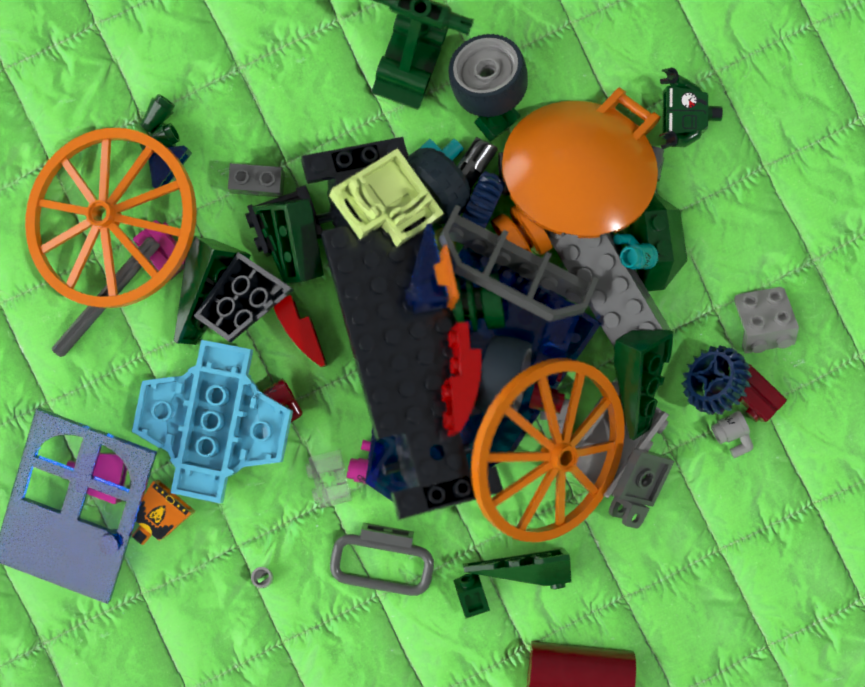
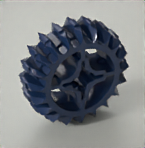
M483 172L461 217L486 228L505 186L504 180L494 173Z
M719 345L718 348L710 346L709 351L701 349V356H693L694 363L687 364L689 372L683 373L687 380L681 383L685 388L683 393L688 398L687 401L700 412H706L709 415H714V413L723 415L725 409L732 411L733 404L740 405L739 398L741 396L747 397L744 390L751 387L747 381L752 377L748 371L750 366L745 362L744 356L737 353L733 348Z

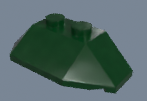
M654 192L647 209L635 222L630 224L631 235L640 244H652L658 252V261L653 268L636 269L648 292L664 290L688 261L681 212Z

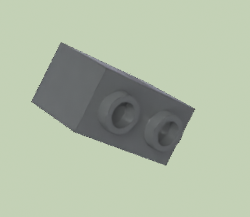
M230 163L228 190L232 194L281 197L284 190L285 172L282 167Z

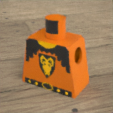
M160 480L153 481L132 515V518L140 525L132 534V537L142 545L151 536L160 541L188 519L195 510L179 496L171 493V490Z

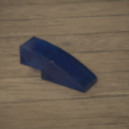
M557 298L553 310L576 304ZM580 314L548 322L533 365L546 360L565 357ZM559 372L547 375L550 386H554Z

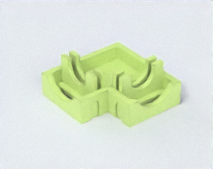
M398 148L334 187L329 195L359 239L368 235L370 231L382 226L386 233H389L396 247L439 221L444 214ZM345 199L349 202V204L351 205V207L356 212V214L362 222H359L350 212V210L345 204ZM425 216V218L427 219L414 229L408 232L403 231L405 228L412 225L422 217Z

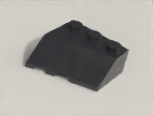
M238 252L194 317L227 341L232 342L294 289Z

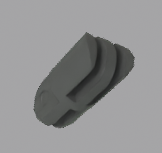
M478 137L475 138L457 166L467 179L470 189L498 150L496 146Z

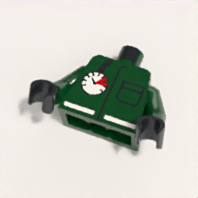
M675 68L662 69V72L667 74V78L660 79V83L663 85L670 84L671 86H667L663 91L662 134L659 137L666 139V144L661 145V148L687 147L701 138L702 134L708 129V121L722 120L723 109L722 106H708V93L702 92L699 86L679 75Z

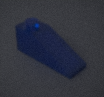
M432 223L426 224L409 289L406 290L408 306L413 305L414 313L446 308L449 301L446 286L438 285L434 266L440 263Z

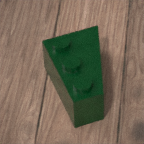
M310 199L278 201L253 207L255 215L260 214L265 226L262 229L264 236L269 237L275 250L271 253L284 283L304 282L324 276Z

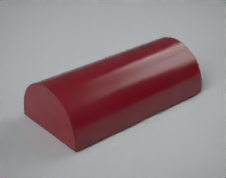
M531 641L527 687H635L636 657L634 651Z

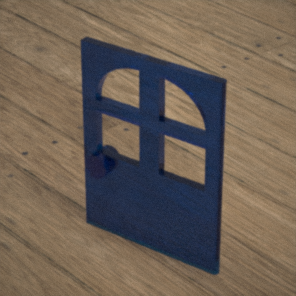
M36 408L0 530V564L108 604L115 589L157 451L47 410ZM75 435L83 438L74 468L37 455L39 449L48 439L55 436ZM102 445L115 452L126 465L130 475V489L93 476ZM34 467L70 480L62 510L25 497ZM89 488L126 501L118 529H109L80 518Z

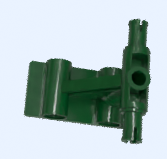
M372 0L388 6L391 12L397 14L385 55L382 56L376 71V80L372 93L419 110L448 29L450 28L468 36L474 19L451 12L452 9L449 6L432 0Z

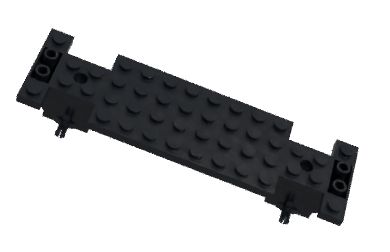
M398 137L303 155L301 163L307 184L328 181L327 196L330 210L329 212L315 214V219L317 220V225L332 222L335 226L334 229L322 231L321 237L376 440L392 436L396 437L394 442L398 453L397 461L383 464L382 468L385 470V476L400 472L405 479L407 489L391 493L397 519L402 520L474 501L476 497L473 490L472 472L466 454H471V448L467 449L470 445L469 443L463 444L460 432L454 436H448V429H445L443 424V415L447 410L446 401H443L441 396L442 385H445V381L450 377H455V374H451L450 371L453 347H449L448 334L456 325L453 311L450 310V307L447 308L445 297L433 294L430 277L436 274L434 266L438 264V258L429 227L396 247L389 233H386L382 226L370 231L368 235L359 239L329 196L334 187L397 148L405 160H407L409 156L404 138ZM345 199V204L350 210V212L359 222H362L356 214V212L351 207V205L349 204V202ZM424 216L403 231L408 232L427 219ZM476 399L469 417L481 414V410L476 407ZM431 447H435L440 451V460H435L431 457ZM497 466L488 467L490 495H495L501 492L503 487Z

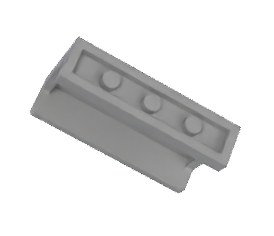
M615 378L612 382V385L614 386L622 405L617 378ZM603 396L600 398V400L597 402V404L594 406V408H595V407L599 404V402L603 399ZM622 405L625 431L624 445L615 477L604 493L606 498H609L610 495L614 496L613 492L634 448L649 451L653 445L651 441L656 432L660 434L666 428L668 413L656 407L650 430L637 439L632 440L629 438ZM607 409L575 448L609 441L610 423ZM607 451L578 457L576 466L593 484H595L602 470Z

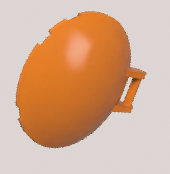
M620 87L602 105L587 101H561L543 106L531 112L513 129L503 151L502 175L510 192V198L527 218L540 227L559 235L566 233L578 235V238L600 237L601 234L612 231L616 233L628 227L647 209L656 190L658 179L657 161L646 135L657 125L661 116L646 110L628 97L626 91ZM619 103L644 120V122L638 126L616 110L615 107Z

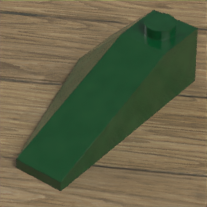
M194 237L185 260L174 342L178 344H197L208 326L195 318V313L235 255L239 252L250 259L251 255L214 239Z
M631 330L615 340L614 367L629 438L632 440L637 439L650 430L658 403L657 399L654 398L659 386L663 385L665 377L661 376L664 362L669 363L672 354L674 332L671 330Z
M564 548L463 564V569L466 573L550 586V589L566 587L565 583L571 582L570 555Z

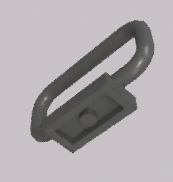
M363 523L361 535L346 534L335 541L330 559V571L332 576L343 584L418 596L423 594L431 584L434 559L426 548L412 545L414 531ZM348 544L421 557L424 561L421 581L418 585L412 586L343 573L340 569L343 548Z

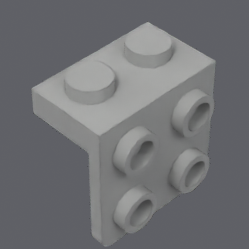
M776 287L735 296L734 302L744 328L742 347L745 354L751 352L761 353L768 349L787 348L795 345L799 326L784 288Z

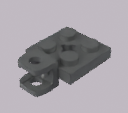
M634 448L613 492L614 498L609 508V514L612 517L622 518V524L627 527L639 528L650 509L647 506H654L675 461L668 456ZM622 504V509L618 511L619 506ZM637 514L636 518L632 521L633 516Z

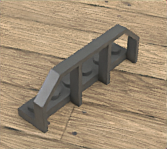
M455 206L439 238L442 248L444 245L448 247L454 273L549 322L582 314L586 310L599 278L594 276L590 282H587L548 262L551 256L550 253L546 252L543 258L506 240L508 231L503 230L501 235L498 236L457 215L461 207ZM452 241L459 242L472 249L475 253L489 258L483 273L461 262ZM495 262L519 273L524 278L532 280L526 295L489 277ZM538 284H540L545 289L552 290L577 304L553 310L532 298Z

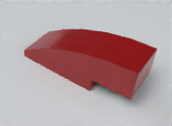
M291 295L286 296L273 307L280 323L295 345L308 358L320 367H326L327 363L311 317L308 316L301 319L294 297Z

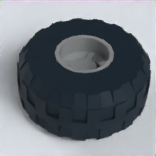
M419 148L410 154L406 161L444 213L436 224H446L456 205L461 207L457 214L460 216L465 211L471 198L469 183L460 168L444 153L434 148Z

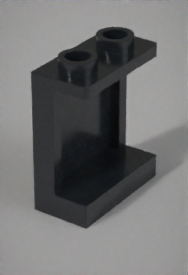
M306 185L296 188L297 191L255 205L260 206L278 201L310 199L317 239L321 238L322 228L320 224L317 225L316 211ZM252 204L248 205L249 213H246L245 216L249 227H255L258 236L254 238L258 252L263 251L267 257L271 256V252L275 250L270 238L265 237L262 232L265 226L260 214L255 215L253 210L255 206Z

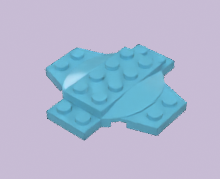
M201 340L197 363L188 369V372L183 376L142 381L132 432L168 452L171 457L170 461L176 467L171 493L215 503H223L228 477L236 474L243 467L283 462L293 410L259 391L251 375H249L253 355L252 349Z

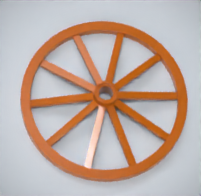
M104 128L74 138L61 147L47 161L36 178L28 199L25 220L26 239L36 268L46 282L58 293L72 301L87 306L118 308L135 304L148 298L166 285L175 275L191 247L196 227L197 208L190 177L183 164L169 148L139 131L127 128ZM111 141H131L146 146L108 198ZM102 142L99 200H97L70 159L80 151ZM156 152L172 170L176 181L117 204L148 159ZM62 166L89 202L88 207L44 199L50 183ZM180 189L183 208L181 229L121 214L123 211ZM42 207L86 216L87 219L42 245L40 235ZM106 211V216L102 220V214ZM120 223L178 236V241L172 254L159 272L119 227ZM91 227L67 282H64L54 271L45 254ZM110 230L152 277L140 287L118 295ZM99 233L101 235L109 295L103 297L87 295L74 289Z
M566 358L546 360L529 367L512 379L489 407L479 428L474 445L472 483L474 494L482 513L502 533L524 542L552 540L577 527L602 501L604 493L612 483L620 463L625 431L624 415L619 396L612 383L601 371L578 360ZM565 371L576 372L561 434L547 375ZM586 376L597 386L603 399L571 436ZM536 381H538L551 439L545 437L510 407L515 398ZM607 409L610 423L609 441L575 448ZM505 414L542 445L541 451L489 452L493 436L502 416ZM607 451L602 470L595 484H593L576 466L578 457ZM543 461L542 464L491 498L487 479L488 462ZM566 472H570L589 493L573 511L565 516ZM546 473L518 525L513 526L500 515L496 507ZM556 476L555 523L544 527L528 529V524Z

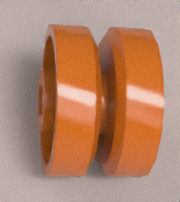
M516 205L510 209L512 220L505 214H500L491 220L492 227L498 236L501 235L503 230L508 231L506 240L531 253L532 249L541 256L553 248L544 228L527 218Z

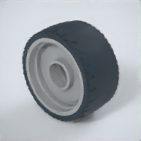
M482 34L470 38L455 50L449 62V80L454 96L463 109L473 115L494 117L507 113L519 104L526 93L528 73L524 57L519 47L507 37L498 34Z
M494 335L482 362L480 382L476 396V407L481 412L487 413L502 389L517 375L531 367L532 343L503 335ZM526 389L510 405L517 413L520 410Z

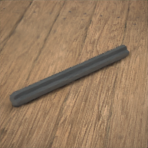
M148 237L138 249L149 260L160 247V244L154 238ZM133 256L115 274L118 294L142 268ZM107 285L97 296H109ZM87 306L54 344L52 351L59 357L65 356L106 308Z

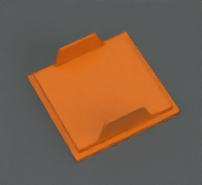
M444 245L437 261L438 264L434 266L436 274L431 276L430 280L433 294L445 297L447 308L450 307V310H452L459 296L448 247Z

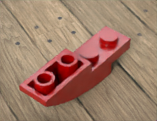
M468 322L457 323L448 334L449 347H453L450 371L451 374H455V377H450L445 381V385H442L441 389L442 400L446 401L447 412H444L443 424L444 428L448 429V436H454L459 433L466 423L473 408L480 382L481 349H470Z

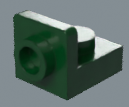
M513 108L499 116H479L474 123L491 142L508 130L520 118V114Z
M465 574L454 580L465 619L490 611L479 575Z

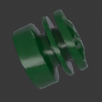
M498 273L489 274V277L500 282ZM455 278L459 299L452 311L456 323L471 320L473 332H476L479 327V319L484 318L488 330L505 328L502 297L481 286L474 288L473 282L466 279L467 289H462L460 278Z

